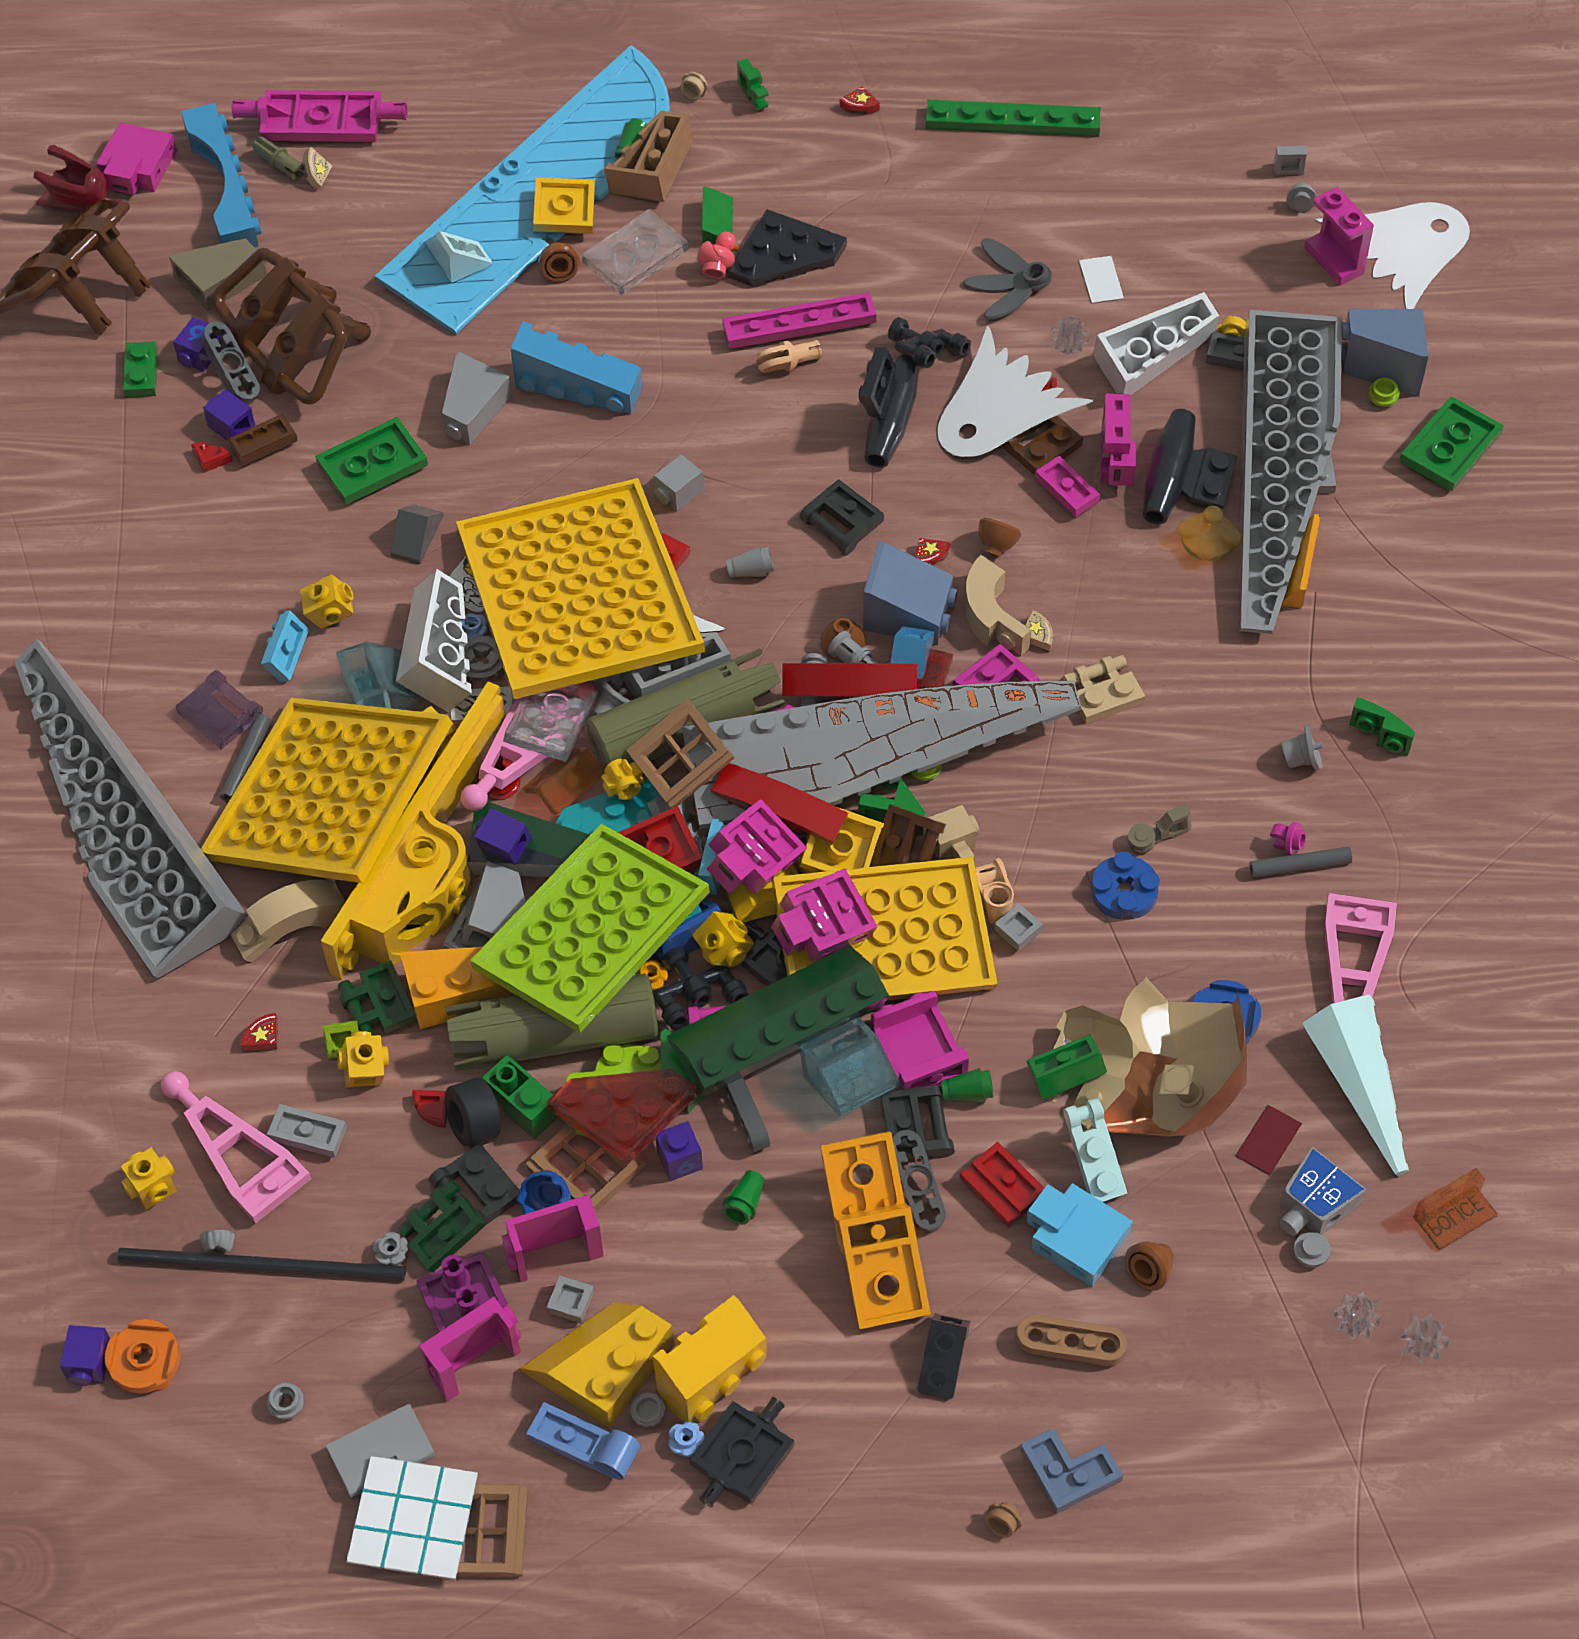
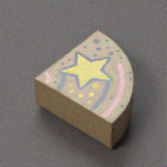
M310 147L304 152L303 164H305L308 174L307 180L316 190L324 183L332 165Z
M1033 610L1025 625L1031 629L1030 644L1051 651L1053 642L1052 627L1043 615Z

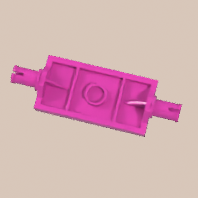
M266 90L265 97H259L258 100H232L233 118H258L261 121L260 137H264L268 141L377 142L378 126L381 119L407 120L408 115L406 101L383 102L380 91Z

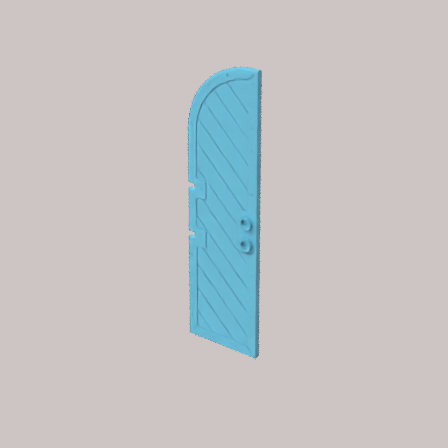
M632 45L629 46L375 275V281L456 335L539 258L542 250L549 245L545 242L547 238L557 242L565 234L564 232L533 231L536 177L595 180L594 199L599 202L610 193L604 167L608 163L614 164L618 160L614 153L616 152L624 124L629 122L631 118L640 119L648 124L660 111L670 112L667 88L656 67ZM442 231L479 242L492 261V264L489 268L451 283L424 241Z

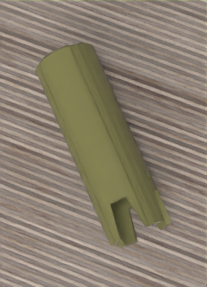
M757 649L587 718L585 725L586 735L600 768L604 772L606 766L616 759H626L629 765L635 762L627 752V749L686 699L690 700L707 723L766 713L784 706L785 701L783 699L757 708L754 705L755 700L769 693L771 688L781 683L774 664L769 663L741 671L738 667L739 665L763 653L762 649ZM689 720L682 727L693 725V723ZM682 727L671 736L680 748L685 747ZM664 741L646 757L651 761L673 752V749Z
M646 974L633 975L581 1033L517 995L445 1007L447 1016L461 1015L447 1020L454 1058H470L455 1062L456 1072L496 1065L506 1055L517 1062L607 1047L609 1045L655 1039L658 1034L654 997L650 979Z

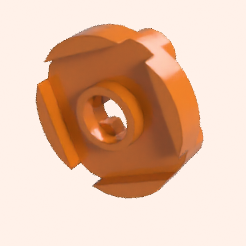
M150 1319L133 1321L127 1324L128 1328L122 1330L119 1334L116 1332L110 1338L105 1350V1364L115 1385L125 1391L137 1394L166 1389L171 1379L175 1376L181 1361V1350L174 1334L163 1323ZM143 1349H148L149 1355L152 1356L149 1361L139 1364L138 1360L133 1359L135 1355H140Z

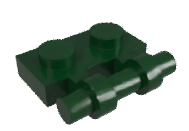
M391 960L360 972L359 976L362 985L353 988L349 980H344L338 984V989L341 993L339 1000L343 1008L349 1011L352 1018L351 1021H357L359 1032L367 1031L373 1036L372 1027L381 1024L384 1033L387 1034L417 1022L414 1009ZM369 999L374 1009L364 1013L361 1002Z
M450 1180L442 1188L438 1186L430 1193L431 1198L419 1209L413 1208L406 1215L407 1220L398 1227L399 1231L406 1238L417 1231L418 1235L408 1245L424 1267L432 1273L442 1266L444 1258L454 1255L486 1226V1223L467 1198L460 1196L452 1203L451 1198L461 1190L453 1180ZM440 1209L442 1213L429 1224L427 1220Z

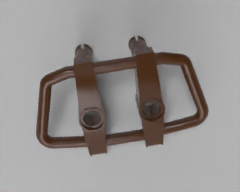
M106 197L96 202L82 215H77L66 222L51 239L50 244L41 252L28 258L20 266V269L13 274L10 283L0 292V314L36 299L47 290L57 288L78 314H82L96 334L104 332L107 329L106 325L109 327L112 321L95 303V298L77 277L80 274V270L75 263L87 252L97 250L114 272L124 279L136 296L141 295L147 290L146 288L151 286V283L147 281L135 266L136 262L117 239L120 232L115 225L129 211V202L124 199ZM108 209L112 210L105 218L99 216Z
M260 248L216 288L213 295L214 308L225 325L230 329L244 357H250L263 371L261 382L271 393L282 394L288 391L304 404H315L323 397L347 338L364 342L370 337L371 328L365 322L356 321L352 317L340 313L341 308L333 304L337 297L336 291L332 287L321 285L316 280L305 277L306 272L298 267L299 265L296 261L286 257L283 258L267 248ZM266 261L274 265L275 267L243 299L241 309L235 318L225 303L226 295L261 262ZM294 297L309 302L285 330L277 336L275 345L269 358H267L258 346L272 327L279 322L281 314L291 298ZM327 333L335 335L313 390L307 392L294 380L305 365L314 357L315 351Z

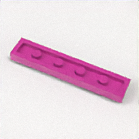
M870 292L722 318L728 347L732 349L876 323L877 314Z

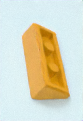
M1313 514L1309 517L1282 602L1283 606L1299 609L1303 607L1320 521L1318 514Z

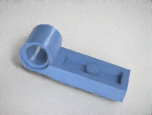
M543 1402L526 1433L528 1440L616 1480L624 1479L641 1448V1444L634 1437L623 1431H605Z

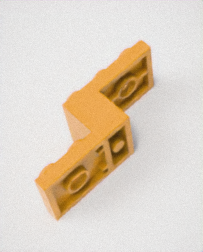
M891 1131L819 1145L839 1251L845 1257L858 1328L863 1329L931 1315L911 1207L904 1201ZM858 1164H867L872 1170L870 1180L864 1184L856 1183L852 1177L853 1169ZM885 1275H892L897 1280V1289L890 1295H883L878 1290V1282Z

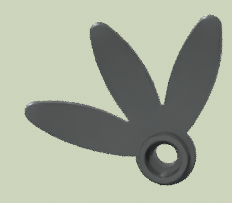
M985 238L981 241V246L994 263L1011 274L973 276L963 281L964 286L981 292L1000 293L1010 291L986 311L985 318L992 320L1014 312L1028 299L1032 291L1041 290L1048 286L1052 280V273L1042 262L1028 264L1007 246L993 239Z

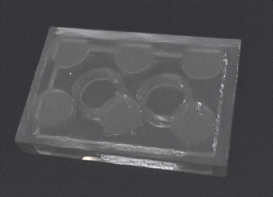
M648 209L582 254V261L622 295L689 250L688 241L652 210Z
M571 685L523 697L505 731L503 742L566 762L595 705L598 692Z

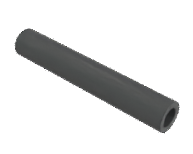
M263 714L256 715L220 793V798L223 801L229 802L256 757L271 724V719Z
M1348 846L1250 861V874L1252 878L1348 864L1352 863V852Z

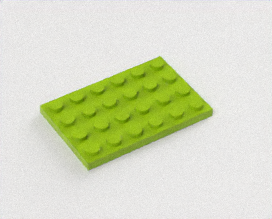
M601 823L470 960L472 969L581 1033L710 893L709 884Z

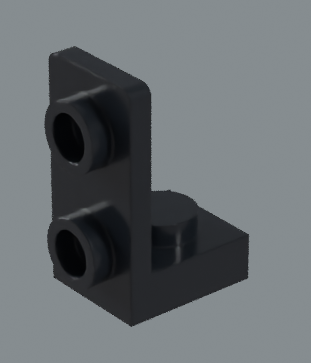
M937 1313L934 1314L930 1322L917 1387L918 1392L947 1399L954 1397L964 1343L969 1333L971 1321Z

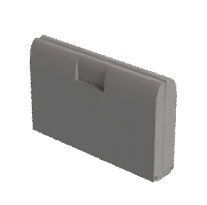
M410 1403L326 1445L328 1453L351 1498L363 1492L371 1456L419 1464L436 1456Z

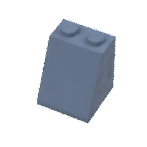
M1348 309L1346 322H1341V361L1343 373L1372 383L1379 378H1390L1396 382L1400 392L1411 396H1419L1429 357L1423 309Z
M879 541L864 589L863 630L895 636L903 625L935 631L933 644L938 645L941 633L947 634L950 623V615L947 614L948 608H954L957 599L958 589H953V575L885 542Z

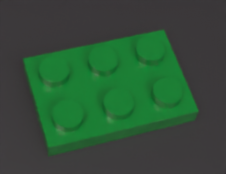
M1450 396L1401 453L1399 462L1453 491L1502 434L1504 425Z
M398 417L315 456L318 466L345 505L428 466L427 457Z

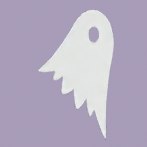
M1418 203L1365 215L1374 224L1367 259L1378 258L1372 275L1374 278L1396 274L1393 279L1392 289L1396 290L1405 286L1406 309L1415 308L1419 298L1430 282L1460 252L1469 238V225L1465 217L1456 209L1441 203ZM1323 218L1316 219V220L1322 223V219H1323ZM1441 219L1448 223L1449 228L1445 232H1436L1431 228V223L1434 220Z
M987 326L977 355L966 377L940 418L937 430L938 440L942 447L953 455L960 457L982 455L1052 417L1093 402V400L1084 398H1056L1064 388H1052L1042 391L1052 373L1044 371L1025 377L1029 365L1028 355L1022 356L1006 365L1008 358L1007 348H1004L995 356L993 335L989 326ZM965 424H973L977 428L976 434L969 439L959 436V430Z

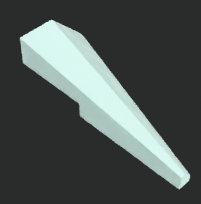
M1365 995L1330 1004L1302 1022V1025L1395 1175L1401 1177L1409 1171V1167L1405 1161L1402 1133L1399 1130L1395 1113L1397 1109L1387 1060L1382 1050L1381 1031L1374 1011L1375 1002L1372 996Z

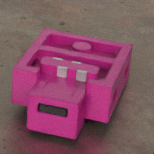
M119 122L96 163L97 168L107 179L108 189L135 195L139 186H141V189L155 192L177 152L174 136L170 133Z
M1105 394L1101 427V482H1108V485L1133 486L1136 468V441H1131L1130 394Z
M760 799L722 828L709 843V847L717 856L707 870L730 894L743 883L756 894L768 885L773 877L779 876L793 865L807 847Z
M845 868L787 891L780 902L785 913L778 915L771 926L787 956L805 949L812 962L849 945L852 946L871 938L878 927Z

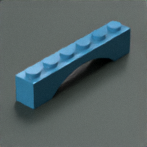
M215 103L181 111L192 152L211 163L225 181L222 199L213 214L220 243L246 239L253 247H259L256 235L262 234L258 218L251 217V214L255 213L251 196H244V193L248 192L244 175L238 176L237 172H241L237 154L231 155V152L235 151L231 134L225 135L224 133L228 131L225 115L218 114Z

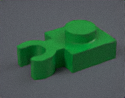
M748 58L737 61L738 83L749 101H753L757 110L769 107L765 100L768 92L761 85L763 80L757 67L754 68Z

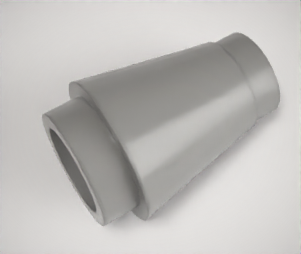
M759 545L732 557V559L726 560L730 578L768 576L767 573L774 571L769 546L761 548Z

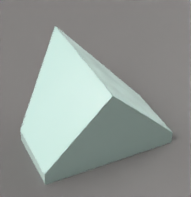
M442 231L424 241L451 283L489 268L492 264V261L479 242Z

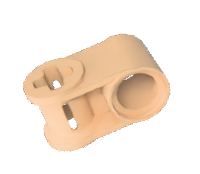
M1000 858L994 859L993 863L975 867L985 920L993 925L1013 908L1014 892Z

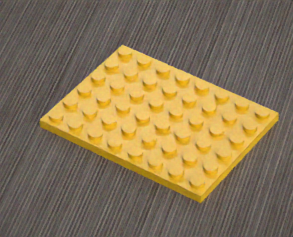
M639 478L456 521L457 531L514 699L705 652L704 641Z

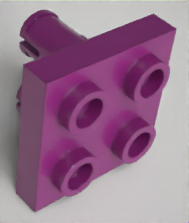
M483 1251L463 1260L458 1255H449L442 1261V1269L416 1280L438 1332H441L494 1296L502 1307L506 1304L508 1305Z

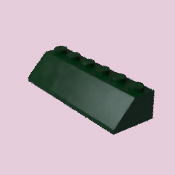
M849 945L668 1035L667 1039L699 1098H702L883 1007L889 994L873 965Z

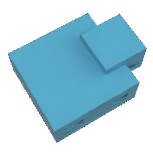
M1072 1183L1065 1194L1047 1184L1029 1208L1026 1223L1037 1229L1032 1238V1250L1092 1287L1131 1234L1133 1221Z

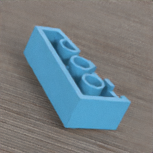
M522 321L510 348L515 388L549 395L557 399L571 400L583 405L601 407L613 412L632 414L643 387L641 367L606 353L597 356L586 345L577 342L575 346L559 341L558 334L547 330L546 335L532 330V324Z

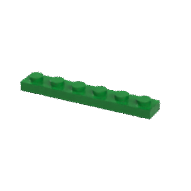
M927 99L926 129L1099 137L1101 107Z

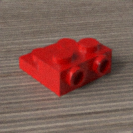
M678 805L618 832L687 872L701 866L702 855Z

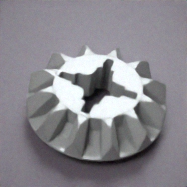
M480 635L467 639V644L464 646V656L466 659H469L470 671L466 675L470 680L473 681L475 678H481L485 682L492 675L498 677L503 665L494 638ZM475 655L481 658L486 657L487 664H483L480 661L476 663Z

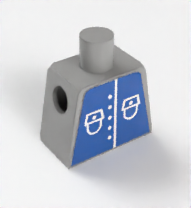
M1312 1147L1283 1191L1280 1205L1287 1213L1281 1218L1279 1224L1291 1236H1296L1304 1226L1312 1232L1322 1235L1362 1205L1366 1188Z

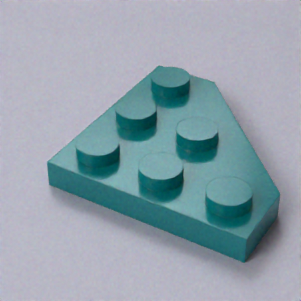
M644 778L640 792L633 798L622 800L618 798L617 794L609 797L607 793L563 808L556 824L590 835L601 823L616 832H620L653 817L647 803L660 796V794L649 779ZM667 782V784L670 786V788L675 785V784H672V783Z

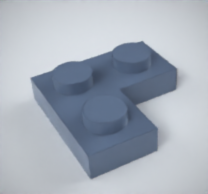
M1053 1428L1022 1443L1020 1446L1024 1458L1056 1514L1121 1482L1123 1479V1474L1105 1444L1072 1460Z

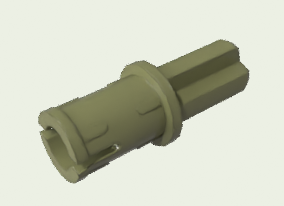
M258 137L253 142L254 152L267 160L271 168H278L294 181L302 177L304 172L300 171L299 168L305 170V165L291 157L285 148H278L264 137Z

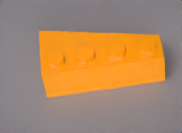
M482 947L400 952L420 1030L446 1023L448 1019L461 1016H447L446 1006L515 995L472 969L470 960Z

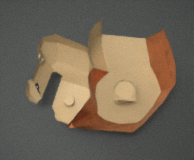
M1146 977L1140 984L1134 987L1127 997L1120 1020L1082 1005L1065 1010L1056 1026L1061 1033L1053 1049L1091 1034L1102 1055L1107 1073L1085 1082L1074 1105L1078 1108L1086 1105L1088 1100L1099 1098L1103 1106L1104 1118L1109 1133L1181 1136L1204 1130L1211 1126L1230 1107L1247 1084V1046L1239 994H1237L1233 1003L1168 1002ZM1063 1092L1046 1099L1056 1103ZM1090 1119L1081 1121V1124L1087 1129L1093 1128Z

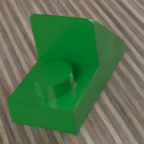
M902 780L899 781L894 800L877 794H861L858 806V815L881 823L884 821L889 804L925 816L924 809ZM920 826L917 835L923 836L925 828Z

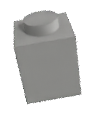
M680 454L654 475L655 496L662 504H668L676 512L704 491L703 471Z

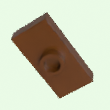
M283 414L227 438L229 447L242 466L298 441L295 431Z

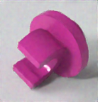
M1297 822L1291 823L1289 827L1284 824H1274L1270 833L1271 837L1276 838L1273 846L1277 849L1285 850L1287 855L1297 854L1299 850H1303L1306 843V832L1302 830V825Z

